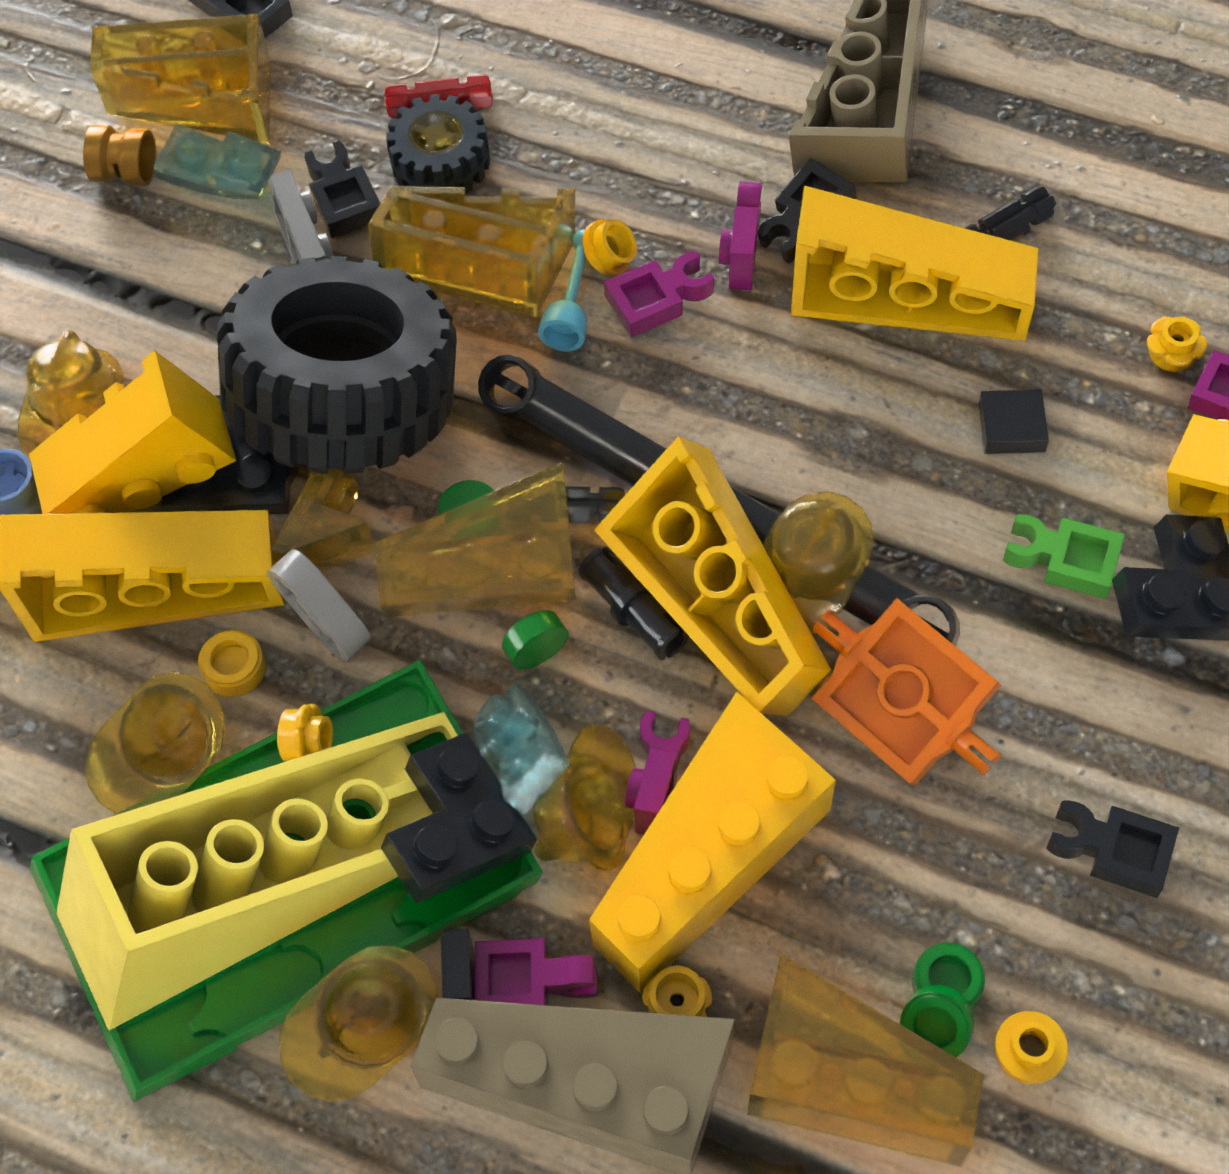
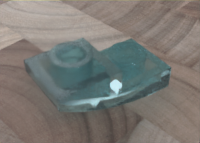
M176 123L154 163V178L209 195L232 199L259 200L281 158V151L228 131L222 142Z
M517 682L502 697L498 694L492 696L478 712L474 721L476 747L486 762L499 771L504 800L525 815L569 766L564 749L541 709L526 689Z

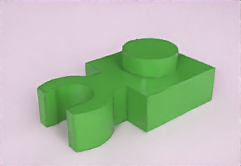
M1026 514L1015 516L1011 534L1027 538L1031 545L1021 546L1008 542L1003 557L1005 563L1016 568H1029L1036 564L1047 566L1044 578L1045 583L1107 599L1125 534L1064 517L1061 519L1058 531L1055 532L1047 530L1043 522L1034 516Z

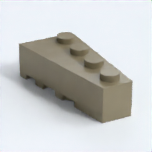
M853 0L845 17L846 26L839 40L833 41L827 54V66L819 82L814 81L806 98L807 108L801 120H796L790 131L789 142L794 176L811 158L850 182L907 183L927 20V0Z
M436 998L410 1067L420 1088L674 1174H692L733 1044L735 1019Z

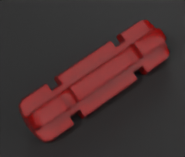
M481 74L466 76L467 82L459 83V78L455 77L415 82V88L407 89V83L388 85L385 87L384 93L386 110L390 118L396 119L398 118L397 111L403 105L411 109L413 108L412 100L421 97L423 102H429L430 95L440 94L441 101H446L448 96L451 95L458 97L459 105L468 101L474 106V109L489 108L493 102L491 81L488 75Z

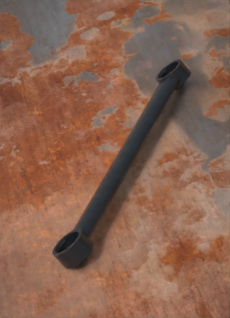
M511 354L499 355L490 360L481 371L478 380V393L482 402L491 411L511 419L518 418L632 486L637 483L666 450L660 444L543 378L536 367L520 357ZM519 366L525 371L528 378V389L501 373L510 367ZM495 384L522 400L514 406L504 407L498 405L494 396ZM730 485L778 572L869 625L876 623L896 598L911 610L921 604L935 606L944 613L946 620L949 621V633L927 620H923L956 646L960 635V621L954 609L945 601L930 595H920Z

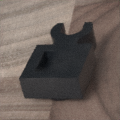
M339 140L332 142L336 157L330 162L322 163L317 161L312 150L305 152L308 173L314 181L309 183L311 195L331 239L384 220L382 205L362 164L353 168L350 167L347 149Z
M811 158L774 199L777 211L781 215H775L766 219L758 230L760 246L765 249L776 237L786 236L789 238L781 247L783 260L787 263L795 260L804 186L853 199L857 198L854 184Z
M1071 800L1062 801L1055 818L1073 824L1077 828L1079 835L1066 837L1060 833L1052 832L1046 849L1053 855L1064 859L1077 858L1083 854L1093 857L1094 862L1090 876L1158 898L1164 887L1179 827L1115 806H1111L1106 820L1103 822L1095 819L1093 813L1085 805Z

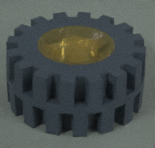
M440 94L430 95L429 102H423L421 97L412 100L413 108L411 109L403 105L397 111L398 119L391 118L388 124L389 132L386 133L389 159L398 184L403 189L409 187L410 194L417 198L423 193H427L429 201H438L439 195L442 194L446 195L447 200L457 198L456 191L462 190L465 195L473 190L472 181L480 184L485 178L484 170H488L490 164L487 130L481 113L479 111L475 113L474 106L468 101L459 105L458 97L451 95L448 96L446 101L440 100Z

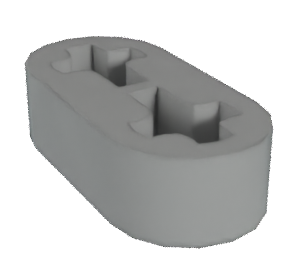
M295 549L290 550L267 571L269 579L317 638L341 660L348 661L371 640L368 629L320 570Z

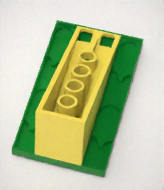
M421 659L321 709L322 716H328L332 722L333 743L331 748L285 762L279 754L276 732L109 818L71 829L70 838L31 857L30 871L40 893L43 895L46 907L65 950L69 954V959L89 1004L94 1010V1015L117 1067L121 1071V1076L133 1102L236 1051L238 1045L319 1005L326 997L435 943L439 936L444 934L443 930H453L516 898L523 890L537 884L543 871L533 853L530 852L415 904L382 851L381 845L386 833L433 814L405 771L410 755L463 734Z

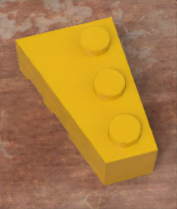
M154 350L142 360L144 372L125 388L124 384L115 382L103 392L105 404L87 419L86 415L76 414L29 453L42 513L132 512L136 509L154 506L163 496L188 484L208 480L217 470L236 461L219 398Z

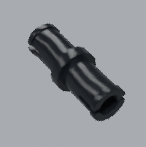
M604 546L602 550L600 548L595 549L583 560L578 570L579 576L584 581H587L611 606V616L620 625H629L651 647L660 660H665L666 656L668 658L673 657L685 646L689 640V635L643 584L614 556V553L607 546Z

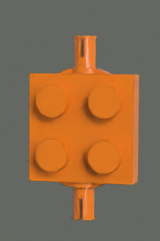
M898 598L893 601L876 623L861 630L858 634L839 619L832 610L825 612L821 618L839 632L838 636L817 620L813 627V632L823 638L840 655L836 661L833 673L811 699L909 784L916 786L938 759L951 753L953 750L979 771V774L982 776L988 773L992 767L972 751L973 748H976L992 763H997L1001 753L993 749L971 729L974 726L979 711L1002 685Z

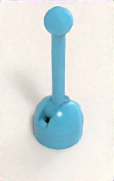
M585 229L577 231L573 236V245L576 251L564 300H557L549 304L542 314L538 329L540 340L546 346L558 351L568 352L579 349L583 345L586 336V312L579 304L575 303L586 259L583 248Z

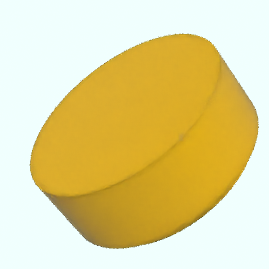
M226 630L215 634L203 645L198 657V666L207 686L213 692L221 696L237 697L249 693L259 685L265 675L266 659L258 641L252 635L240 630Z

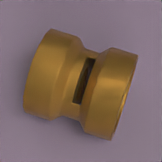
M90 126L87 130L83 146L84 170L89 180L108 183L114 178L122 177L129 185L148 186L151 183L156 168L157 150L155 138L150 130L131 128L123 134L118 133L112 126Z

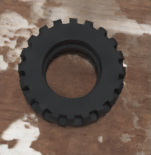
M330 256V261H315L314 257L298 259L296 264L290 267H285L283 264L271 267L266 270L263 278L252 277L242 285L238 293H234L223 308L222 317L218 321L217 342L221 407L227 414V421L241 438L245 437V441L262 455L268 452L273 453V458L283 465L294 468L296 463L308 466L310 472L328 474V469H345V474L363 473L365 467L377 465L379 470L393 466L399 461V456L405 455L410 458L420 452L427 445V441L431 442L446 425V418L451 414L457 344L456 328L452 324L453 317L441 299H438L433 290L425 283L420 281L415 284L409 273L396 267L392 271L384 269L380 262L364 259L363 263L348 261V257Z

